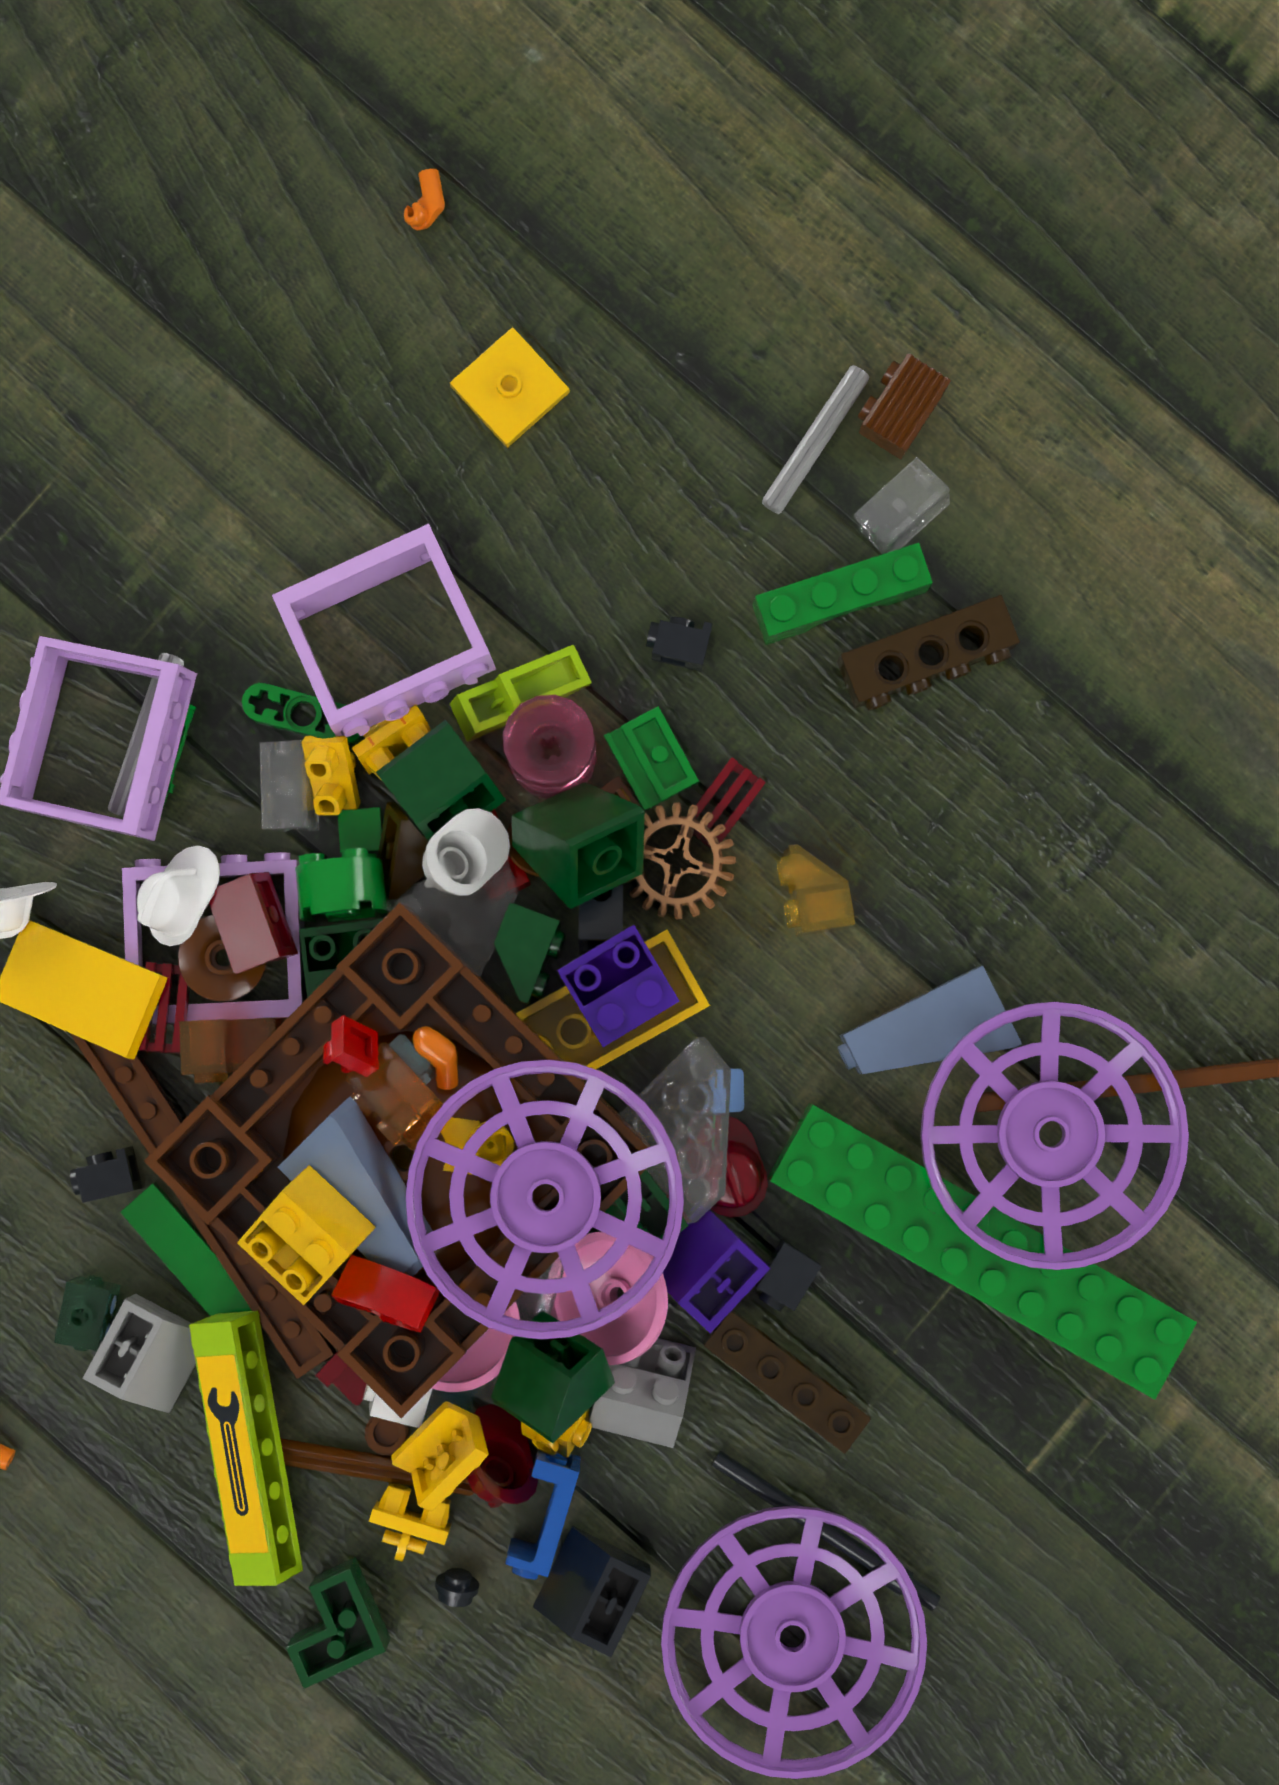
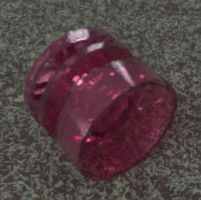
M557 695L535 696L521 703L508 717L503 731L504 753L516 782L527 792L548 799L578 784L589 781L597 763L596 742L593 726L586 712L576 703ZM555 745H558L560 756L552 755L547 760L543 749L551 750Z

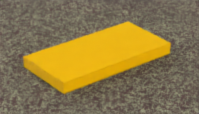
M29 920L25 928L18 933L1 974L0 1002L118 1055L135 1060L168 978Z

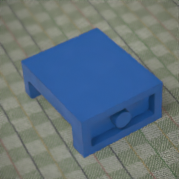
M539 1449L537 1450L531 1477L553 1483L554 1488L538 1541L530 1543L517 1538H511L505 1564L513 1567L512 1572L514 1574L536 1580L538 1575L549 1576L579 1476L580 1456L570 1454L566 1458L558 1453L549 1455Z

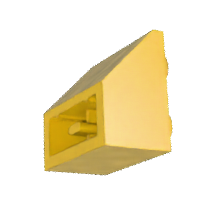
M308 1165L279 1193L237 1244L304 1306L376 1227L316 1170Z

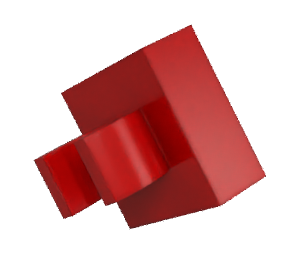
M345 1015L341 1016L331 1023V1041H328L323 1046V1063L329 1064L334 1061L341 1065V1072L343 1073L354 1071L368 1077L379 1069L378 1032Z

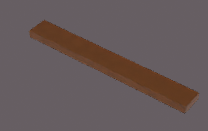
M1279 1058L1171 1070L1179 1085V1089L1279 1077ZM1153 1073L1123 1076L1134 1094L1162 1091ZM1089 1080L1068 1082L1067 1084L1081 1089ZM1110 1085L1098 1098L1118 1096L1114 1087ZM995 1091L983 1092L975 1112L1002 1110L1006 1103Z

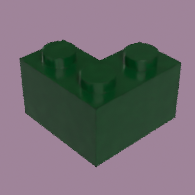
M356 1557L315 1575L309 1586L323 1621L293 1634L286 1646L303 1689L387 1650L391 1637Z

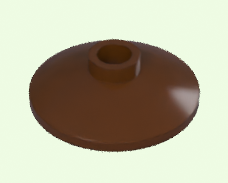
M212 914L200 919L191 937L180 944L178 952L179 969L187 985L198 995L214 1001H231L245 996L257 986L264 975L267 963L238 974L233 972L231 964L221 966L217 961V956L222 950H225Z

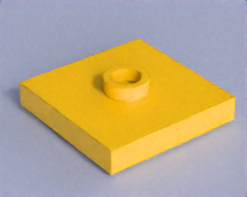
M513 327L450 382L451 388L506 448L512 445L570 393L569 387Z

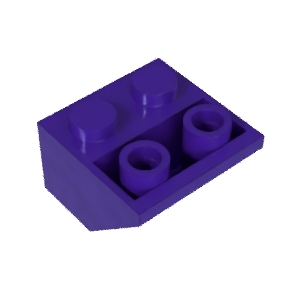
M635 925L630 926L557 970L602 1047L680 1002Z
M704 1204L687 1222L688 1227L679 1233L672 1257L665 1267L663 1275L667 1292L701 1326L711 1333L771 1268Z

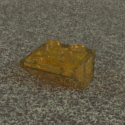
M798 844L789 845L784 850L783 857H780V860L777 861L780 885H788L790 900L784 903L787 928H795L796 937L848 929L855 925L848 880Z

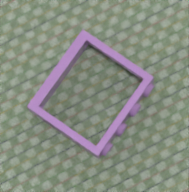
M429 524L272 595L329 726L336 736L349 737L356 733L362 736L369 731L371 726L384 720L394 721L402 718L415 704L439 701L446 697L450 690L463 684L471 685L478 683V677L496 670L490 652ZM432 561L472 648L338 709L299 621Z
M39 636L34 658L31 657L30 660L31 671L27 687L20 697V714L16 730L12 733L9 740L10 753L5 772L0 777V783H2L0 788V805L19 811L155 841L197 673L179 664ZM68 660L158 679L123 820L33 799Z
M290 853L264 854L265 861L247 862V855L221 856V863H219V878L242 877L250 873L269 872L270 875H284L285 917L298 954L287 958L289 999L188 1004L187 1023L288 1018L307 999L299 929H305L304 921H301L299 917L295 867L299 865V861L290 860ZM161 859L135 860V867L122 868L125 960L143 967L142 927L138 921L137 896L140 882H144L155 873L165 871L167 866H161ZM169 1005L168 1024L175 1023L176 1005ZM156 1006L153 1013L152 1024H157L159 1006Z

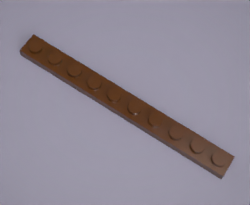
M70 1033L150 1155L184 1120L139 1052H137L135 1060L128 1059ZM176 1194L251 1310L258 1311L260 1324L295 1377L299 1379L335 1354L336 1351L331 1343L212 1224L207 1225Z

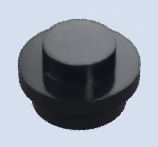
M451 1568L436 1577L435 1589L438 1591L439 1601L452 1607H465L470 1605L473 1597L478 1594L479 1582L472 1577L469 1571L462 1568Z

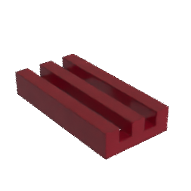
M732 757L696 804L698 806V813L695 819L699 817L731 772L734 771L739 775L712 811L714 817L707 826L711 829L743 784L748 781L753 785L724 824L726 830L716 836L719 843L725 839L766 784L764 780L752 774L749 769L744 768ZM694 829L692 836L711 849L707 839Z
M146 962V969L162 974L168 979L159 999L155 1043L150 1042L151 1018L139 1051L183 1054L190 987L183 979L179 965ZM173 975H180L172 1044H167L165 1042Z

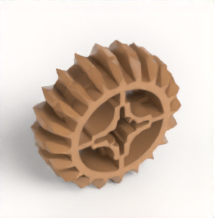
M673 803V816L667 817L662 805L657 806L656 814L659 820L653 822L651 817L645 813L644 824L647 828L644 830V858L655 861L663 867L665 872L662 892H659L651 885L645 875L644 868L642 875L625 883L637 880L639 886L630 892V896L636 898L645 892L648 895L642 904V908L645 910H649L655 901L660 902L657 914L659 917H665L668 906H674L675 919H682L684 914L683 906L689 905L690 913L693 917L700 915V909L696 902L701 899L706 907L712 909L715 903L708 894L713 890L719 896L724 897L727 891L724 887L717 884L719 879L722 878L726 881H733L734 874L722 871L723 864L736 863L735 856L723 857L722 849H727L734 845L733 840L727 839L719 843L716 836L722 834L726 827L720 824L711 831L707 826L712 821L714 815L707 812L701 821L696 820L695 818L698 813V806L696 805L690 806L687 817L681 816L682 808L680 803ZM671 825H682L674 845L670 848L660 849L647 845L651 837L659 830ZM694 829L699 831L709 842L713 852V865L700 861L692 855L691 842ZM685 839L682 849L684 850L683 858L690 860L689 863L698 865L699 869L688 867L687 870L680 868L681 873L675 874L671 883L673 875L672 864L666 862L667 859L658 857L657 853L668 855L671 852L675 854L674 849H681L682 842ZM695 873L709 877L707 883L698 892L687 897H674L676 888L685 874Z

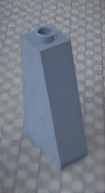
M979 966L839 1035L843 1044L838 1046L837 1049L847 1069L850 1070L855 1067L858 1074L942 1061L957 1042L978 1024L1006 1010L984 967ZM1011 1022L985 1035L974 1045L982 1053L1015 1048L1021 1045L1022 1042Z
M349 1097L278 1168L290 1181H293L310 1165L376 1227L357 1249L368 1260L402 1273L406 1272L413 1277L423 1265L414 1249L407 1223V1187L359 1106ZM423 1215L426 1232H432L433 1230Z

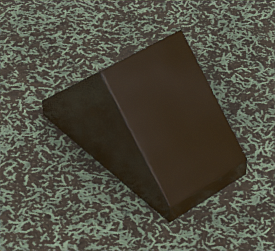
M395 802L386 803L377 857L382 859L385 894L388 899L399 898L425 876L422 862L426 845L428 844V840Z

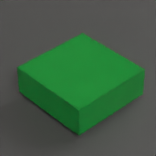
M380 807L342 810L337 815L340 853L342 850L351 848H367L368 852L379 851L383 827L382 809Z

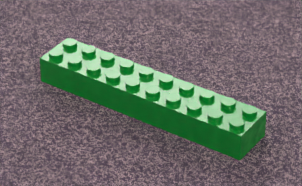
M809 1103L767 1177L770 1182L1154 1400L1197 1324L1191 1318L1095 1264L1060 1270L1032 1268L1005 1260L982 1248L961 1231L944 1211L930 1185L924 1167L813 1104ZM942 1178L953 1201L964 1212L976 1197ZM992 1207L976 1225L987 1235L1008 1246L1028 1252L1044 1253V1238L1041 1233L1000 1212L995 1207ZM1063 1246V1253L1072 1252Z

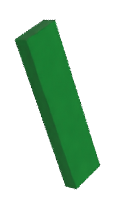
M156 1182L152 1183L120 1212L209 1316L218 1313L252 1311L205 1238Z

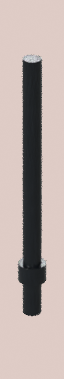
M721 1450L712 1461L711 1466L773 1507H805ZM791 1518L804 1527L805 1519ZM823 1523L821 1539L870 1571L884 1564L878 1554L834 1525ZM905 1568L917 1591L921 1605L933 1611L938 1605L941 1596L913 1578L914 1573ZM896 1579L885 1585L899 1596L903 1594Z

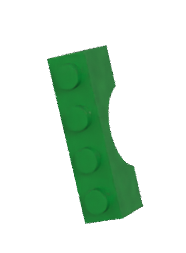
M916 543L756 595L752 606L765 645L805 633L819 624L850 612L879 605L888 606L924 594L933 582L920 544Z

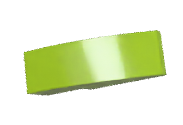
M573 644L501 673L492 681L457 694L449 705L466 741L469 742L568 697L589 686L592 682Z

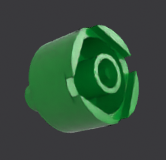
M367 848L342 850V857L325 859V854L323 853L298 856L299 865L295 867L300 920L316 922L315 914H326L328 922H341L375 917V911L382 914L387 913L382 859L377 858V854H368Z

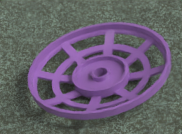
M1045 1002L1026 1004L1003 1011L978 1024L957 1042L942 1061L929 1086L923 1107L920 1136L923 1162L930 1185L944 1211L961 1231L982 1248L1005 1260L1032 1268L1060 1270L1085 1267L1107 1260L1130 1248L1154 1227L1168 1209L1180 1186L1187 1161L1189 1132L1186 1108L1179 1085L1166 1061L1144 1036L1129 1024L1104 1011L1080 1004ZM1042 1016L1041 1042L1014 1048L998 1057L992 1063L974 1045L982 1037L1005 1024L1027 1017ZM1060 1016L1075 1017L1095 1023L1115 1033L1128 1045L1108 1062L1103 1057L1086 1048L1059 1042ZM1059 1055L1080 1060L1098 1072L1081 1089L1067 1083L1058 1082ZM1040 1056V1082L1029 1084L1018 1090L1001 1073L1004 1069L1020 1060ZM962 1057L979 1076L973 1082L964 1100L959 1125L934 1126L935 1110L941 1090L952 1068ZM1141 1057L1151 1068L1162 1088L1169 1111L1170 1125H1143L1142 1115L1137 1099L1128 1082L1122 1076ZM989 1085L1006 1103L1000 1113L998 1124L972 1125L977 1103ZM1110 1085L1114 1087L1123 1103L1128 1124H1104L1102 1115L1094 1103ZM1049 1121H1055L1062 1129V1138L1054 1146H1045L1039 1138L1040 1128ZM1128 1142L1123 1165L1114 1181L1111 1182L1095 1166L1102 1154L1104 1143ZM1143 1142L1170 1143L1169 1159L1163 1180L1152 1201L1142 1211L1123 1192L1129 1186L1138 1168ZM959 1143L965 1170L974 1186L980 1192L964 1212L955 1204L942 1181L935 1158L934 1144ZM973 1143H998L1000 1153L1006 1165L990 1183L985 1179L977 1164ZM1021 1177L1032 1184L1041 1186L1042 1212L1019 1207L1006 1200L1003 1195ZM1083 1179L1099 1194L1096 1199L1079 1208L1060 1212L1059 1187L1067 1186ZM994 1206L1000 1212L1015 1220L1035 1226H1043L1044 1253L1028 1252L1008 1246L987 1235L976 1225ZM1109 1206H1112L1130 1223L1120 1234L1097 1246L1078 1252L1063 1253L1061 1226L1073 1225L1088 1220L1103 1212Z
M550 1059L521 1061L496 1068L470 1081L452 1095L431 1118L417 1143L409 1167L406 1188L407 1223L414 1249L427 1275L443 1296L465 1315L488 1328L512 1336L534 1339L565 1338L593 1331L619 1318L640 1302L659 1280L672 1257L681 1229L684 1205L682 1174L675 1149L662 1123L646 1102L625 1084L602 1071L574 1062ZM553 1073L574 1076L587 1082L577 1105L550 1100L520 1104L510 1079L529 1074ZM493 1086L503 1111L481 1125L469 1138L463 1149L437 1139L444 1125L462 1105L479 1092ZM603 1089L617 1095L638 1114L651 1131L657 1145L631 1154L627 1144L617 1131L601 1117L593 1113ZM551 1114L568 1117L570 1121L560 1143L552 1141L535 1142L526 1117ZM508 1124L518 1149L509 1155L501 1166L477 1156L476 1153L483 1143L498 1129ZM587 1126L594 1129L609 1143L619 1159L595 1168L592 1167L590 1162L577 1151ZM430 1156L454 1166L449 1193L450 1212L453 1223L427 1233L423 1221L421 1193L424 1170ZM664 1162L668 1175L670 1202L667 1225L663 1238L660 1239L637 1228L642 1204L641 1180L638 1171ZM469 1172L492 1182L490 1193L491 1208L466 1217L464 1188L466 1176ZM625 1176L628 1188V1205L626 1217L623 1221L599 1210L601 1203L600 1185ZM550 1184L557 1189L559 1202L554 1208L543 1210L535 1205L532 1195L537 1186ZM498 1225L502 1233L515 1244L505 1267L496 1263L485 1253L476 1241L474 1234ZM592 1227L617 1238L603 1257L590 1267L583 1269L575 1244L583 1239ZM460 1240L464 1250L474 1263L486 1274L498 1281L487 1307L473 1300L454 1283L440 1265L434 1253L435 1250ZM629 1245L654 1256L648 1269L631 1289L613 1303L598 1310L589 1283L611 1269L625 1253ZM531 1252H558L566 1277L537 1279L525 1277L521 1274ZM515 1289L538 1294L563 1293L571 1290L581 1317L568 1321L541 1323L518 1320L506 1316L504 1313Z
M783 1506L765 1508L741 1516L719 1528L697 1547L682 1566L670 1590L663 1614L661 1647L664 1672L671 1695L684 1720L705 1744L721 1757L746 1770L770 1777L801 1779L824 1776L848 1768L871 1755L893 1735L906 1718L919 1692L926 1663L927 1635L924 1613L917 1591L902 1563L883 1541L864 1526L843 1515L814 1507ZM785 1518L805 1519L800 1543L775 1544L747 1554L733 1535L746 1527L768 1520ZM823 1523L837 1526L858 1537L878 1554L884 1564L862 1576L857 1569L842 1557L827 1549L818 1547ZM719 1545L733 1566L723 1574L714 1586L707 1600L705 1610L679 1608L682 1594L693 1572L704 1558ZM797 1557L793 1581L779 1582L769 1586L756 1565L774 1558ZM815 1560L836 1569L851 1584L830 1597L822 1590L810 1585ZM741 1576L755 1595L745 1609L743 1616L718 1612L726 1592ZM896 1579L902 1590L909 1612L912 1635L911 1652L884 1645L883 1617L873 1592ZM861 1599L865 1604L869 1617L870 1641L846 1636L844 1623L840 1612ZM790 1625L799 1626L805 1632L803 1642L793 1648L785 1646L780 1641L781 1632ZM675 1626L701 1629L702 1657L712 1682L693 1698L689 1697L677 1666L674 1643ZM714 1631L740 1634L743 1658L725 1672H722L716 1657ZM843 1654L867 1659L859 1679L849 1692L843 1696L831 1677L838 1668ZM881 1663L907 1670L904 1683L893 1705L879 1723L867 1732L852 1708L862 1700L871 1688ZM754 1674L761 1682L773 1688L770 1711L762 1710L749 1703L734 1688ZM817 1687L829 1705L825 1709L810 1714L787 1715L791 1692H803ZM723 1697L727 1704L743 1717L758 1725L767 1727L763 1755L748 1751L729 1741L715 1730L702 1714ZM838 1719L852 1741L850 1745L841 1750L819 1757L796 1760L781 1758L785 1731L810 1730L830 1724Z

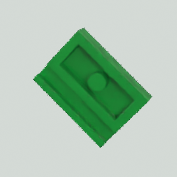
M659 706L623 724L620 728L603 735L634 795L645 812L699 783L695 772Z

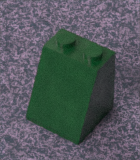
M583 782L512 815V847L559 898L572 909L643 874L645 811L637 804Z

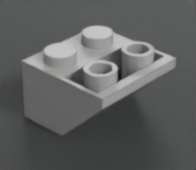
M137 1294L126 1298L82 1379L122 1400L170 1413L196 1366L189 1327L191 1323Z
M658 1338L652 1347L640 1357L623 1364L609 1365L615 1384L593 1404L589 1419L592 1428L673 1448L684 1415L696 1347Z

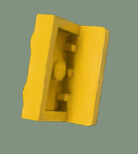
M446 1401L391 1455L394 1466L411 1473L418 1506L432 1512L446 1497L453 1493L455 1488L475 1468L481 1465L489 1453L479 1416Z

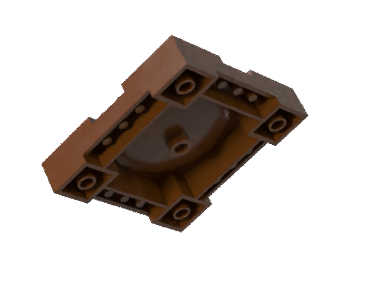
M399 902L336 966L337 969L212 1095L207 1096L144 1162L207 1225L212 1224L339 1351L337 1355L402 1419L489 1328L465 1315L445 1298L441 1292L421 1333L383 1322L374 1313L340 1304L331 1295L349 1258L303 1306L241 1248L237 1242L279 1193L291 1182L278 1166L347 1098L351 1097L357 1103L407 1187L409 1168L404 1169L397 1166L393 1159V1152L398 1145H407L415 1152L417 1143L431 1118L452 1095L470 1081L496 1068L521 1061L565 1060H562L408 905ZM343 1015L378 1032L379 1069L368 1077L354 1071L343 1073L341 1072V1065L334 1061L329 1064L323 1063V1046L328 1041H331V1023ZM429 1026L454 1043L457 1050L459 1084L456 1088L443 1090L437 1087L435 1067L421 1057L414 1048L412 1037L418 1028ZM553 1073L529 1074L510 1079L520 1104L550 1100L577 1105L586 1081L583 1079ZM491 1086L479 1092L462 1105L452 1117L476 1120L483 1123L503 1110L494 1088ZM600 1096L593 1113L601 1117L617 1131L627 1144L631 1154L651 1147ZM542 1114L527 1116L526 1120L535 1142L552 1141L560 1143L570 1118ZM505 1125L506 1129L513 1137L509 1125ZM587 1126L577 1151L590 1162L592 1167L595 1168L619 1159L609 1143L594 1129ZM440 1132L437 1139L445 1142V1138ZM514 1140V1150H513V1152L518 1149V1148H517V1145H516V1143H515V1140ZM429 1156L424 1170L421 1197L423 1215L434 1231L453 1223L449 1198L453 1172L443 1171L445 1163ZM643 1169V1170L638 1171V1172H639V1176H640L646 1169ZM467 1174L464 1188L466 1217L491 1208L490 1193L492 1182L473 1174ZM625 1176L600 1185L601 1203L599 1210L605 1212L627 1189ZM541 1184L533 1191V1201L540 1209H552L559 1202V1193L550 1184ZM498 1225L474 1234L476 1241L485 1253L496 1263L505 1267L515 1244L502 1233ZM460 1240L435 1250L434 1253L440 1265L454 1283L473 1300L487 1307L498 1281L490 1277L474 1263L464 1250ZM358 1249L351 1254L367 1259ZM531 1252L521 1275L538 1279L559 1257L558 1252ZM424 1267L413 1276L436 1287L427 1275ZM514 1290L506 1310L524 1293L523 1291Z

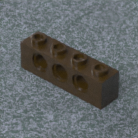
M1001 594L845 652L839 656L837 663L854 708L866 705L868 711L891 703L890 695L906 690L908 696L925 691L932 687L930 680L946 675L947 680L951 681L971 673L970 665L985 660L987 666H991L1012 657L1010 650H1013L1020 641ZM964 631L974 633L979 640V648L975 651L964 649L959 642V633ZM930 646L936 649L940 657L939 664L934 666L924 664L919 658V648ZM883 661L894 662L900 670L899 679L894 681L884 679L878 670L879 663Z
M734 1309L711 1333L707 1332L702 1339L705 1348L844 1454H846L871 1420L865 1409Z

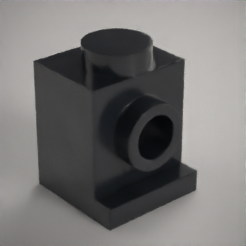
M670 617L669 622L660 620V623L651 622L646 647L653 648L652 660L701 672L713 623L704 622L703 629L701 630L694 628L695 622L681 617Z
M133 1146L117 1149L118 1159L113 1158L112 1151L86 1157L88 1166L70 1170L72 1189L75 1195H81L82 1203L143 1188Z

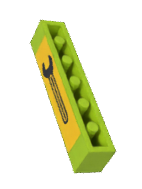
M258 1311L218 1313L191 1323L189 1327L199 1379V1389L204 1407L207 1434L212 1453L214 1475L219 1493L222 1520L227 1539L229 1562L235 1586H277L303 1571L259 1313Z

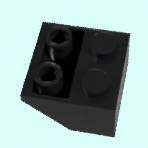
M572 1525L533 1607L571 1638L612 1657L651 1577L650 1564Z

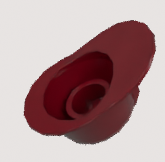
M726 1115L710 1116L698 1123L690 1134L687 1150L689 1162L701 1196L707 1206L719 1215L732 1218L749 1214L757 1209L764 1200L768 1187L766 1170L754 1137L748 1127L734 1117Z
M488 1404L479 1407L473 1414L480 1418L489 1455L479 1467L475 1468L467 1476L472 1491L480 1499L488 1502L490 1508L499 1507L503 1503L518 1505L527 1502L536 1493L538 1479L531 1477L534 1463L528 1438L522 1435L521 1422L498 1405Z

